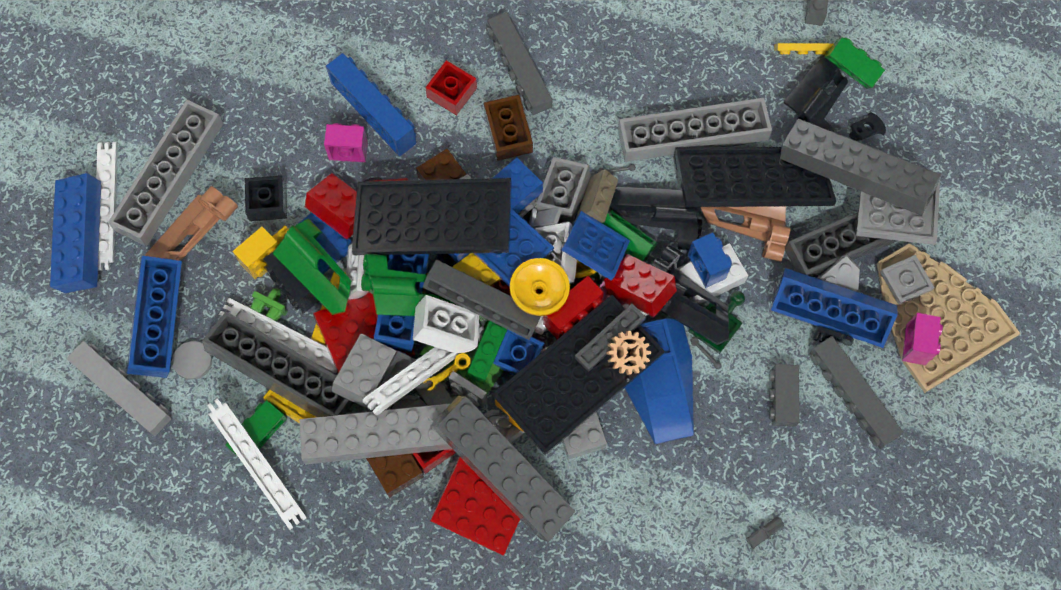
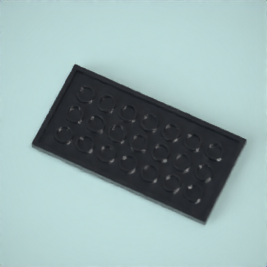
M782 147L675 148L674 153L685 207L835 206L836 198L829 178L780 159Z
M511 178L358 182L352 254L509 253Z
M613 295L608 297L492 394L544 455L548 454L665 353L660 345L639 325L631 333L633 335L635 332H638V338L645 337L643 343H649L646 351H651V354L646 355L650 361L643 363L646 368H639V373H634L632 370V374L627 375L625 370L624 373L620 374L619 367L613 369L612 367L615 363L608 362L612 358L608 354L589 372L575 359V355L625 310ZM623 340L624 342H627L628 344H631V343L634 342V341H632V340ZM628 349V350H627L628 353H627V356H626V357L631 356V355L629 354V353L631 352V349ZM628 361L627 363H624V365H626V366H633V365H634V364H631L629 361Z

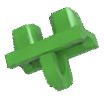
M274 288L268 297L256 291L252 294L254 299L250 307L252 310L261 314L263 309L267 307L270 310L266 317L276 322L281 315L285 316L288 312L285 310L284 305L278 303L281 296L279 289Z

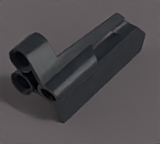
M616 187L610 209L629 223L678 230V250H690L692 241L699 239V236H701L702 219H697L696 207H685L682 190ZM625 211L652 212L654 215L652 218L629 217Z

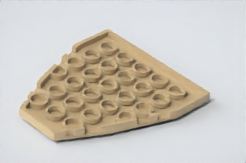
M910 243L877 263L882 299L897 305L898 315L893 324L892 332L901 360L906 324L916 313L941 317L940 324L943 325V329L938 339V343L941 344L939 354L926 365L902 361L924 393L1021 334L994 299H988L981 293L982 291L978 287L976 289L966 282L967 279L943 262L938 263L931 259L929 254L919 251L917 247ZM916 255L932 282L934 289L898 305L880 272L884 268Z

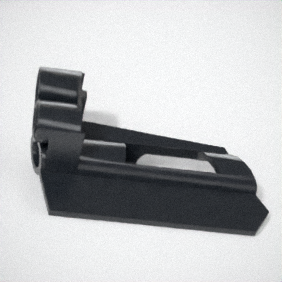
M823 55L787 97L784 104L797 113V120L801 119L834 132L833 127L824 118L844 90L848 80L846 76L844 77L841 74L840 69ZM833 80L837 87L831 95H828L824 90Z
M668 245L663 250L661 258H656L651 264L675 277L677 291L660 311L716 345L728 341V306L679 272L685 262L686 254ZM698 295L715 305L716 315L693 302V297Z

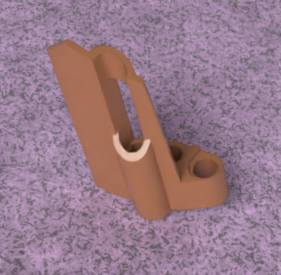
M210 186L202 196L197 195L145 256L181 261L219 219L226 221L238 208V205L229 197L223 196L216 188ZM187 235H194L180 252L174 251Z
M786 206L701 207L709 224L764 241L762 257L779 262L782 261L785 245L790 234V227H786L785 222ZM714 209L744 216V223L739 225L719 220Z

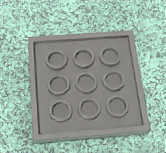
M940 180L922 216L860 191L856 236L936 245Z

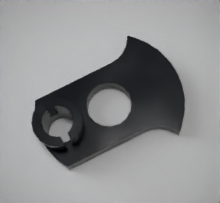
M869 112L867 118L851 125L852 131L849 133V137L854 141H859L875 134H882L884 136L886 127L880 117ZM864 124L870 125L872 130H867Z
M822 326L816 327L812 337L814 341H817L820 335V343L824 342L825 337L830 338L832 336L837 342L846 346H851L854 342L853 337Z

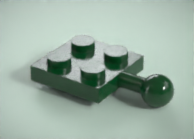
M734 291L730 295V303L727 305L729 317L728 341L716 345L691 329L688 332L720 354L743 324L731 313L736 306H740L745 302V295L741 291ZM709 303L705 309L716 315V306Z

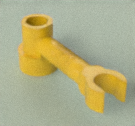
M465 353L458 354L453 365L436 376L429 377L423 384L427 381L433 382V386L428 391L434 390L436 385L446 379V377H449L453 371L466 370L470 366V357ZM461 360L466 361V364L462 366L459 364V362Z

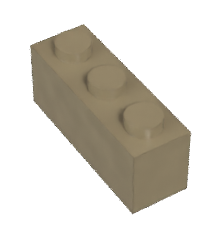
M606 169L590 177L577 216L582 211L600 223L605 222L618 179Z

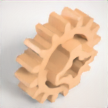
M626 331V334L623 332L618 333L619 338L616 336L612 338L614 343L608 344L611 351L606 352V354L612 357L608 362L615 363L612 367L613 369L619 367L620 374L626 370V374L631 375L632 370L634 373H639V368H646L643 363L650 361L646 355L651 354V351H646L649 343H643L645 337L638 338V332L632 335L631 331ZM623 340H632V341H634V342L631 343V344H628L627 342H624ZM631 349V352L629 353L631 356L626 357L628 353L627 350ZM629 361L631 364H634V365H633V366H626V365H624V363H627V362Z

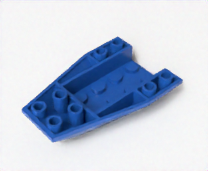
M661 319L642 323L640 325L660 345L665 353L628 384L625 390L654 444L693 436L692 354L684 325L675 319Z

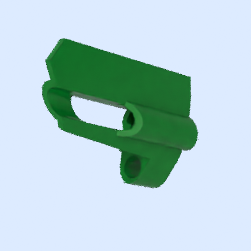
M310 219L291 226L284 239L273 252V255L332 315L345 312L350 295L351 279L315 240L323 232ZM319 259H322L340 277L338 289L318 270L317 263Z
M364 255V274L361 279L362 291H369L373 294L376 314L415 316L416 306L426 295L457 305L437 294L418 293L415 283L425 282L427 275L388 270L385 255Z

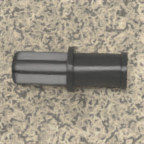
M775 517L766 525L759 526V530L747 537L746 541L751 548L755 549L756 546L766 539H771V535L784 527L782 519Z

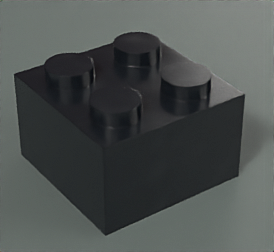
M282 175L245 178V214L249 221L287 219L286 183Z

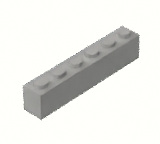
M83 341L66 359L152 435L156 436L171 420L167 415L170 411L162 404L157 406L153 403L155 398L148 392L143 394L139 390L141 386L132 379L129 382L125 378L128 374L120 367L117 369L111 366L114 363L106 355L102 358L98 354L100 350L92 343L88 346Z

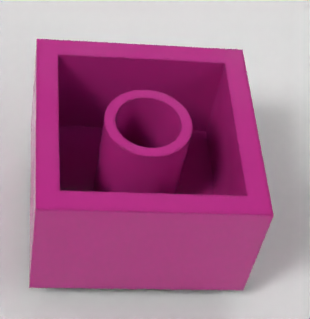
M339 123L326 125L324 146L329 160L366 162L368 140L364 127L357 124L345 126Z
M916 313L906 324L902 361L926 365L939 354L941 344L938 343V339L943 329V325L940 324L941 317Z

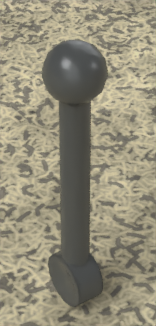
M631 164L628 167L606 170L610 173L626 170L634 171L636 167L634 164ZM599 168L597 173H599L600 171H602V170H604V169H603V168Z
M693 338L691 340V344L693 346H697L701 350V352L714 364V367L716 369H720L722 367L721 363L717 362L699 344V340L697 338Z

